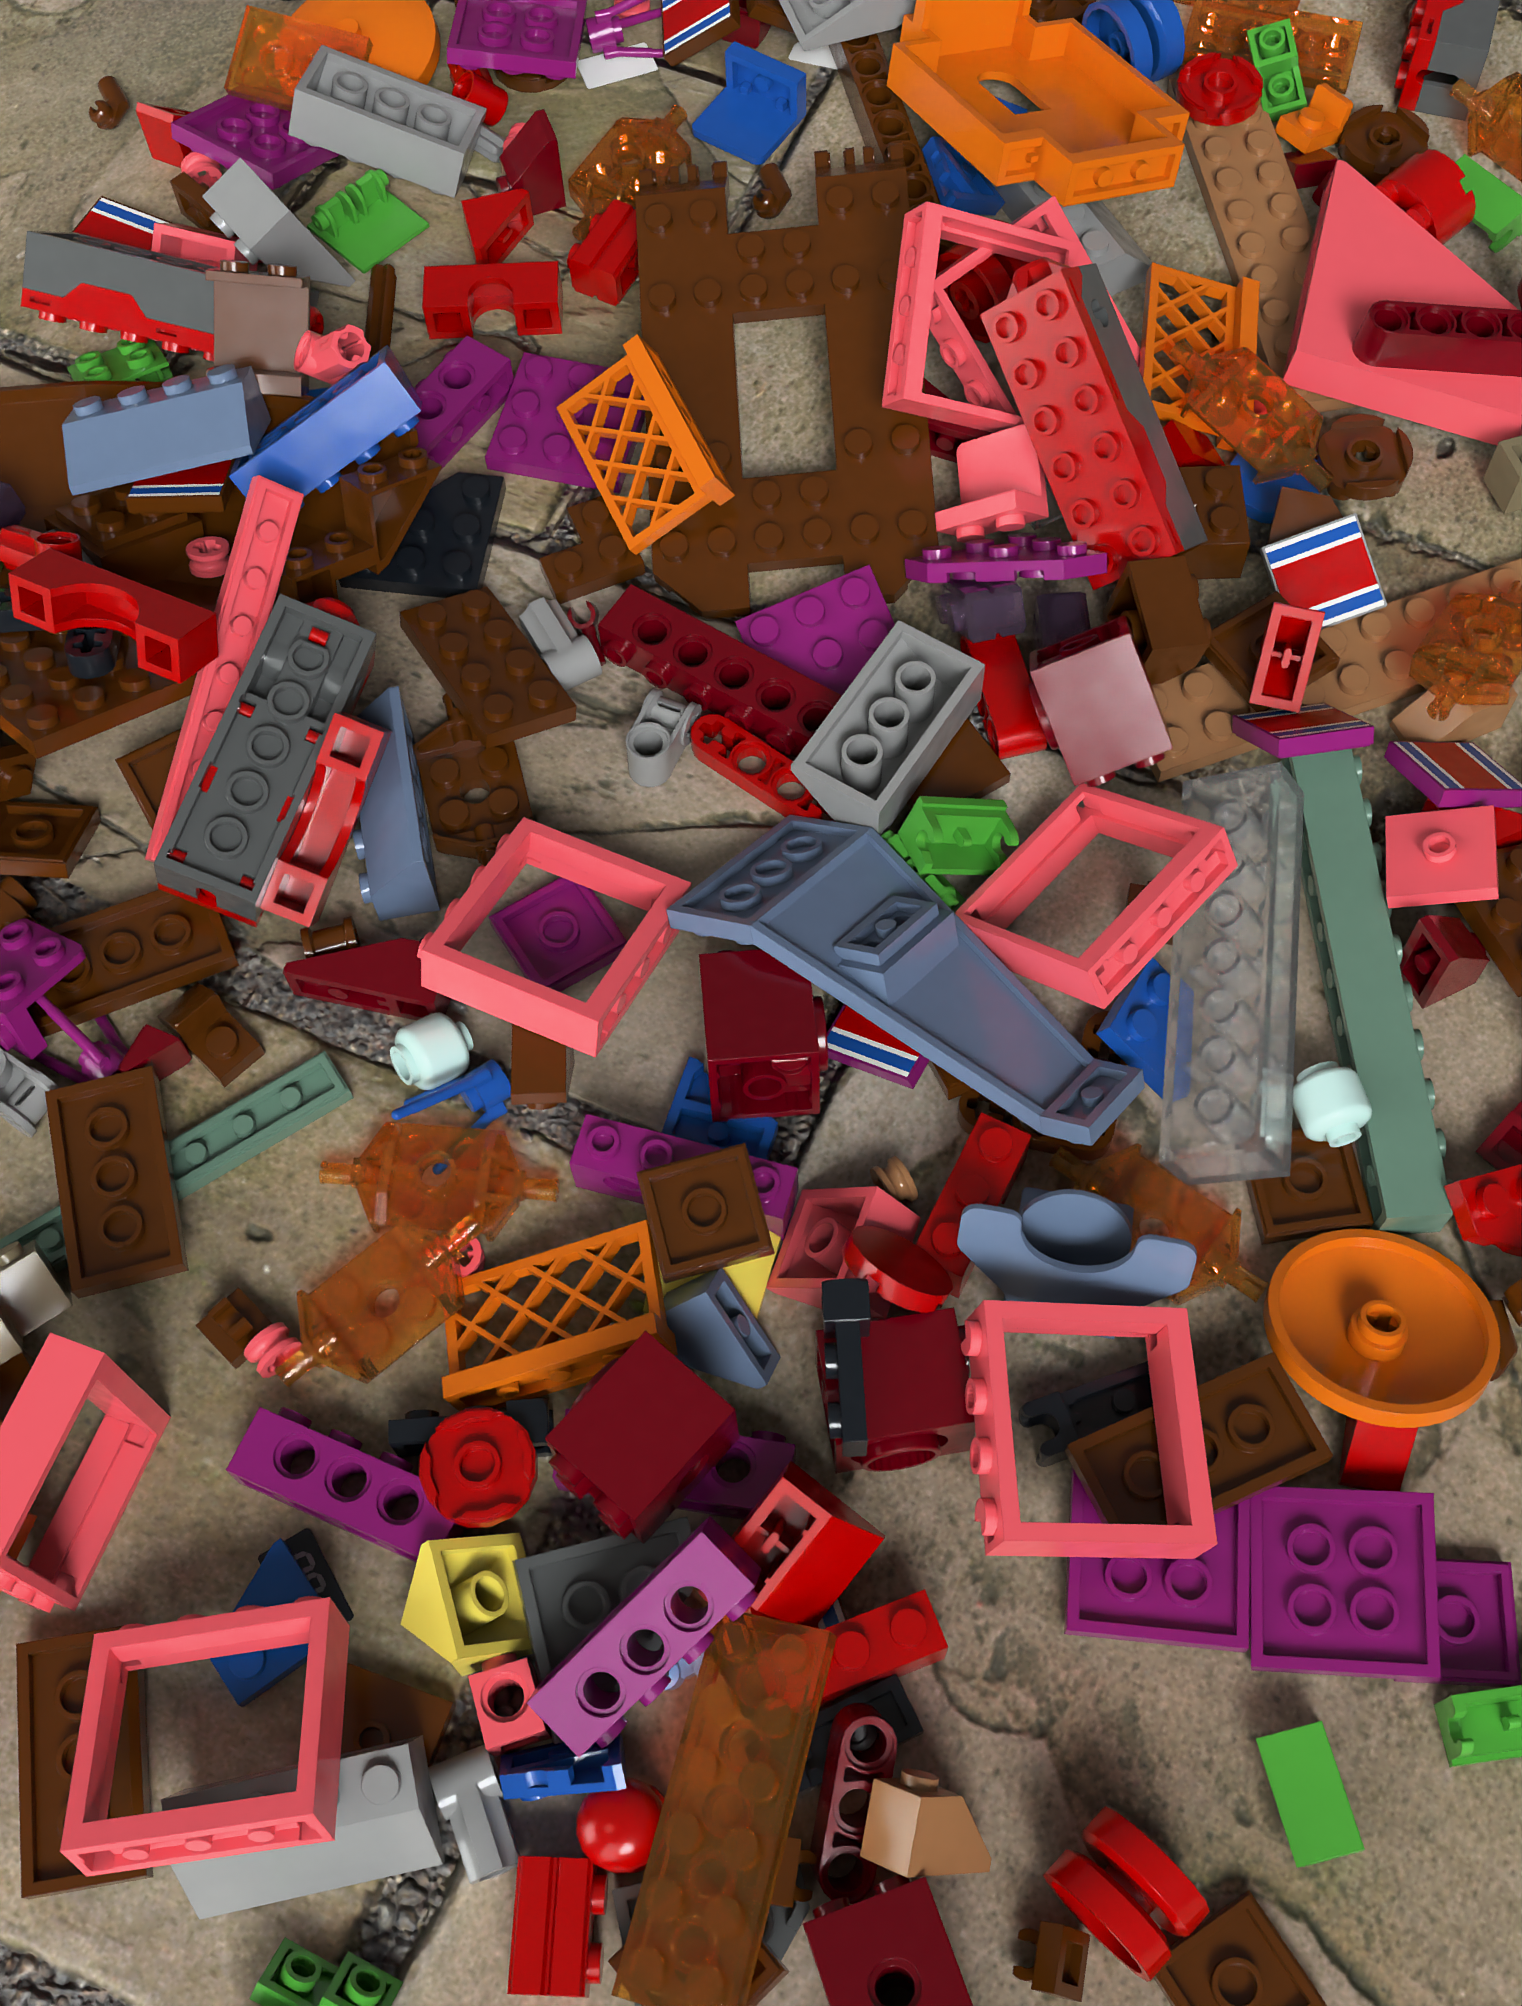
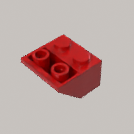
M790 1460L731 1538L762 1569L756 1586L753 1588L759 1595L751 1606L761 1613L812 1632L882 1543L885 1535Z

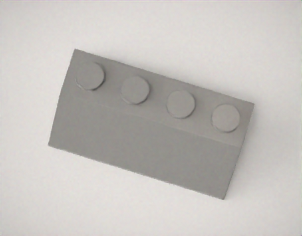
M321 45L295 87L288 135L301 139L308 145L322 147L343 155L352 162L364 163L381 169L394 178L405 179L424 186L433 193L455 198L467 174L487 109Z
M1034 180L998 187L992 184L1004 199L1005 204L1001 208L1012 222L1031 208L1052 197ZM1101 200L1066 207L1059 203L1091 262L1097 264L1110 296L1146 281V273L1152 263L1151 260Z
M898 620L791 764L792 773L834 821L872 827L881 836L892 825L980 701L985 664Z
M423 1735L341 1754L335 1841L171 1864L199 1920L444 1864L445 1859ZM298 1764L181 1790L161 1799L162 1811L294 1792L297 1786Z

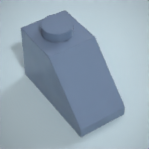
M723 1268L707 1272L666 1293L663 1299L667 1326L675 1334L678 1353L676 1357L687 1367L755 1389H760L768 1384L781 1357Z

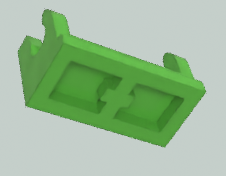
M1464 154L1455 163L1465 175L1459 181L1465 194L1472 190L1475 197L1476 210L1472 222L1488 233V238L1493 241L1488 248L1494 253H1498L1517 236L1520 237L1522 235V196Z
M919 796L898 831V835L919 874L991 876L1007 860L1006 854L1001 850L1000 842L1002 836L1008 846L1019 845L1017 830L1006 812L1008 806L1004 800Z
M1522 1685L1454 1694L1434 1704L1449 1767L1522 1757Z
M1318 1721L1256 1738L1296 1867H1306L1363 1852L1365 1848L1323 1722Z

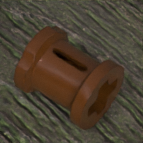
M352 916L343 918V923L315 931H312L309 927L300 929L306 958L361 947Z

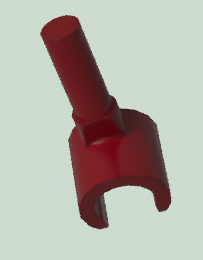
M586 601L591 617L585 624H580L577 621L576 613L570 607L567 613L568 620L572 626L581 629L582 635H585L591 642L601 666L605 665L606 660L595 628L599 621V610L596 605Z

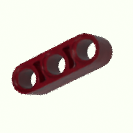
M852 1703L845 1706L834 1718L810 1851L817 1856V1863L810 1864L823 1892L831 1900L848 1897L851 1904L862 1900L871 1891L875 1880L877 1864L860 1857L873 1780L874 1778H892L897 1753V1737L893 1728L873 1706L865 1703ZM870 1724L877 1726V1737L870 1748L864 1751L850 1749V1739L857 1728ZM852 1789H863L866 1791L867 1798L865 1804L859 1811L853 1814L839 1812V1803L846 1792ZM849 1853L856 1856L855 1865L849 1874L836 1878L828 1875L829 1865L835 1857Z

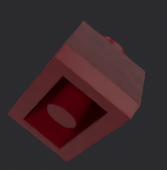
M537 110L499 156L502 176L496 178L499 193L520 188L529 191L533 216L566 207L557 137L545 110Z
M1426 915L1418 920L1403 948L1400 970L1403 981H1409L1414 998L1421 1008L1424 1009L1475 984L1490 959L1487 957L1486 949L1475 933L1469 932L1460 918Z

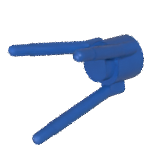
M494 1059L488 1060L459 1078L405 1100L404 1106L392 1111V1118L400 1120L458 1094H461L472 1112H476L481 1108L485 1111L433 1166L432 1171L434 1174L440 1175L494 1120L508 1113L503 1101L511 1097V1084Z

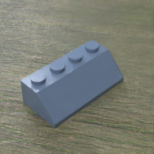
M233 364L222 365L210 370L206 377L191 380L189 375H180L166 380L160 388L146 391L145 386L140 385L121 391L117 394L118 398L101 401L99 396H92L76 402L73 405V410L62 424L69 489L72 496L254 454L271 418L252 366L236 369Z
M399 686L389 687L356 716L392 731L360 813L361 829L353 831L357 857L359 860H366L367 872L359 874L364 904L373 903L380 921L440 910L422 783L413 751V745L416 744Z

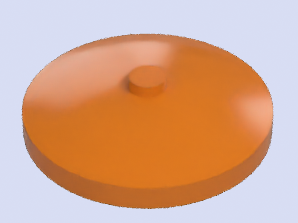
M306 0L292 14L279 37L275 55L277 77L285 93L294 97L295 87L320 46L325 45L427 85L439 61L441 49L439 29L425 0Z
M1342 1229L1311 1237L1291 1249L1282 1258L1273 1273L1264 1300L1263 1319L1267 1339L1272 1351L1287 1374L1302 1389L1322 1404L1348 1417L1366 1423L1395 1428H1416L1442 1423L1455 1418L1469 1409L1481 1397L1489 1384L1499 1360L1500 1332L1498 1323L1488 1299L1467 1273L1446 1256L1423 1243L1398 1234L1371 1229Z

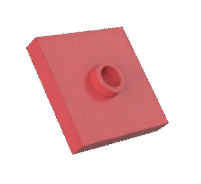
M1494 805L1385 816L1386 899L1388 909L1499 899Z

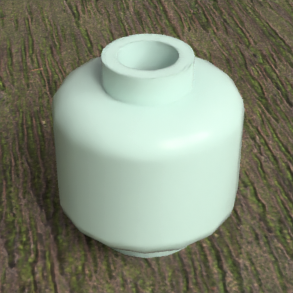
M432 1013L398 1030L395 1037V1046L390 1049V1057L395 1071L405 1084H414L422 1090H431L466 1072L470 1064L469 1051L473 1049V1040L469 1030L462 1022L457 1021L454 1023L450 1017L443 1013Z
M1327 1061L1310 1066L1299 1073L1296 1077L1298 1083L1294 1085L1290 1092V1100L1306 1138L1319 1142L1328 1141L1330 1147L1344 1146L1360 1138L1362 1135L1360 1128L1370 1120L1372 1109L1356 1071L1348 1067H1339L1335 1061Z

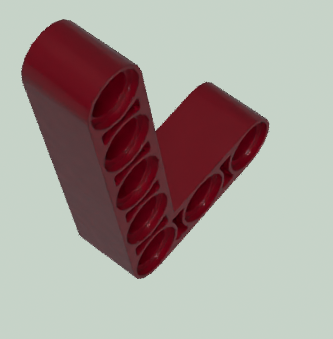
M1522 279L1517 286L1521 310L1389 300L1378 301L1369 309L1353 342L1352 350L1361 362L1374 367L1522 377Z

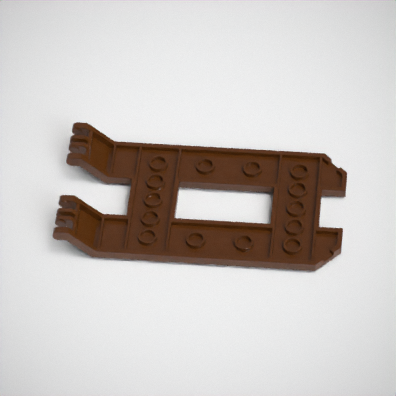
M902 142L891 143L887 146L888 162L875 163L874 148L872 146H863L864 164L855 165L854 147L845 148V151H843L844 167L831 168L830 152L827 150L814 151L819 225L729 234L727 205L730 190L727 161L713 162L711 165L713 180L700 181L699 166L696 164L687 165V183H681L679 166H671L668 169L669 185L657 186L656 172L653 171V168L639 170L640 186L635 196L642 339L659 354L735 494L734 497L721 506L712 500L651 544L652 568L655 581L669 593L671 591L689 604L690 609L704 619L745 617L752 614L749 573L844 564V575L870 565L886 604L895 603L908 589V584L912 580L906 578L905 558L923 556V548L939 546L935 520L936 509L928 418L882 407L904 215L910 211ZM825 315L837 470L744 478L734 324ZM923 378L922 393H925V381H924V378ZM645 411L646 434L648 433L653 416L651 411ZM656 445L650 467L667 469L672 452L669 446ZM680 466L678 471L683 472ZM648 477L649 500L657 502L663 479ZM675 481L669 503L679 505L693 495L694 491L690 483ZM650 510V522H651V519H652L654 510Z

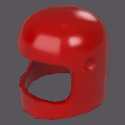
M626 1777L627 1788L588 1793L583 1798L576 1815V1835L582 1851L596 1866L613 1873H641L655 1867L669 1853L676 1836V1820L669 1800L657 1787L632 1777ZM663 1804L668 1817V1834L666 1836L662 1849L649 1862V1860L658 1852L665 1834V1812L662 1807Z

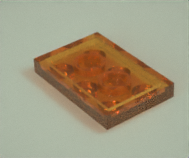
M247 5L224 89L231 96L292 111L295 87L321 45L368 62L373 44L370 38Z

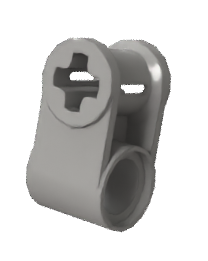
M655 688L650 690L625 740L629 775L635 783L640 786L655 787L669 779L685 747L691 742V727L701 717L702 708L700 704L691 702L689 705H685L664 697L661 690Z
M0 1048V1116L18 1131L32 1138L37 1132L35 1125L47 1112L45 1092L60 1087L37 1069L26 1066Z

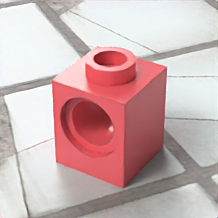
M515 1653L496 1656L481 1663L482 1672L468 1676L485 1748L491 1755L495 1757L551 1738L548 1725L527 1704V1701L538 1686L534 1666L527 1657L517 1660ZM509 1686L522 1688L524 1702L520 1710L508 1717L496 1715L494 1701L497 1694Z

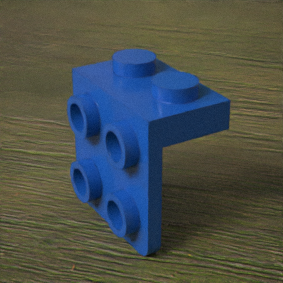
M734 41L725 51L726 87L693 122L692 134L694 137L747 162L761 165L806 116V73Z

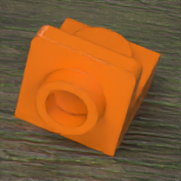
M1327 83L1319 84L1316 86L1309 107L1280 116L1275 131L1304 154L1337 144L1352 111L1353 102Z

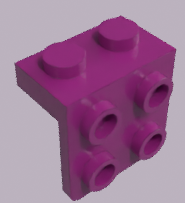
M25 918L5 926L0 931V1048L6 1052L13 1049L30 1059H34L48 1045L27 1008L86 958V953L81 944Z

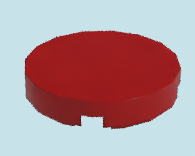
M1211 52L1194 57L1183 65L1175 88L1176 101L1190 112L1189 117L1210 126H1230L1244 122L1255 114L1262 98L1263 78L1257 68L1242 57L1233 55L1232 60L1221 58L1222 53Z
M870 1225L857 1226L851 1232L842 1248L845 1263L855 1277L866 1279L867 1275H869L879 1283L876 1292L880 1293L881 1297L905 1309L921 1313L934 1312L936 1308L943 1306L953 1290L951 1277L939 1262L908 1239L886 1229Z
M490 1407L467 1408L445 1418L435 1428L436 1432L430 1437L428 1444L425 1443L420 1454L419 1480L429 1503L446 1520L466 1528L492 1527L512 1518L527 1503L538 1479V1455L527 1430L518 1421L516 1422L512 1417L505 1415L504 1412Z

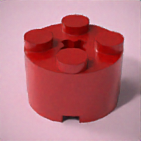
M1427 149L1422 154L1415 153L1375 185L1377 189L1443 245L1470 224L1475 215L1476 203L1473 191L1471 190L1465 194L1459 182L1465 177L1464 173L1451 158L1437 150Z

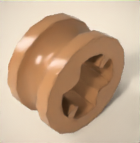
M892 1156L887 1159L888 1165L885 1168H880L877 1165L870 1169L874 1186H878L900 1203L904 1199L910 1202L918 1199L919 1195L916 1185L909 1171L898 1157Z

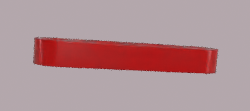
M719 714L701 716L694 722L690 734L691 749L694 756L700 762L785 818L789 815L822 820L823 813L829 815L818 801L817 806L813 804L814 797L791 771V764L793 763L791 759ZM718 734L722 736V744L716 740L711 741L709 744L704 743V736L714 738ZM726 749L730 751V755L728 758ZM754 756L762 759L766 765L760 772L746 773L738 767V764L744 758ZM796 782L804 787L805 792L797 799H786L777 790L784 783Z

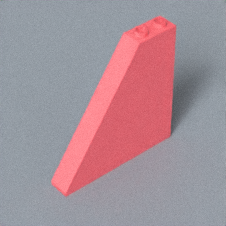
M1337 160L1322 194L1281 383L1496 446L1499 441L1521 436L1522 377L1374 367L1361 362L1355 356L1352 350L1353 342L1369 309L1378 301L1389 300L1519 309L1345 161Z

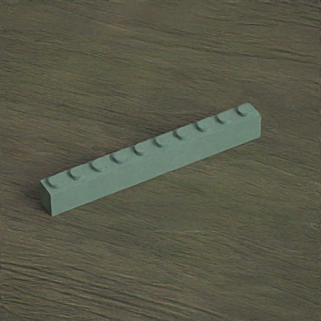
M1352 749L1282 758L1279 764V771L1339 1067H1348L1356 1071L1372 1109L1370 1120L1360 1128L1362 1135L1355 1140L1363 1185L1374 1221L1372 1229L1398 1235L1440 1232L1453 1215L1444 1186L1454 1183V1181L1447 1179L1443 1160L1446 1157V1140L1442 1129L1435 1128L1432 1115L1435 1105L1434 1086L1430 1078H1424L1421 1065L1424 1055L1423 1037L1419 1029H1413L1410 1015L1413 1008L1412 987L1409 981H1403L1400 970L1403 956L1402 942L1398 934H1392L1389 920L1392 908L1388 909L1386 888H1382L1379 875L1382 868V852L1377 842L1372 843L1370 834L1372 807L1368 798H1362L1360 789L1362 762L1359 755H1353Z

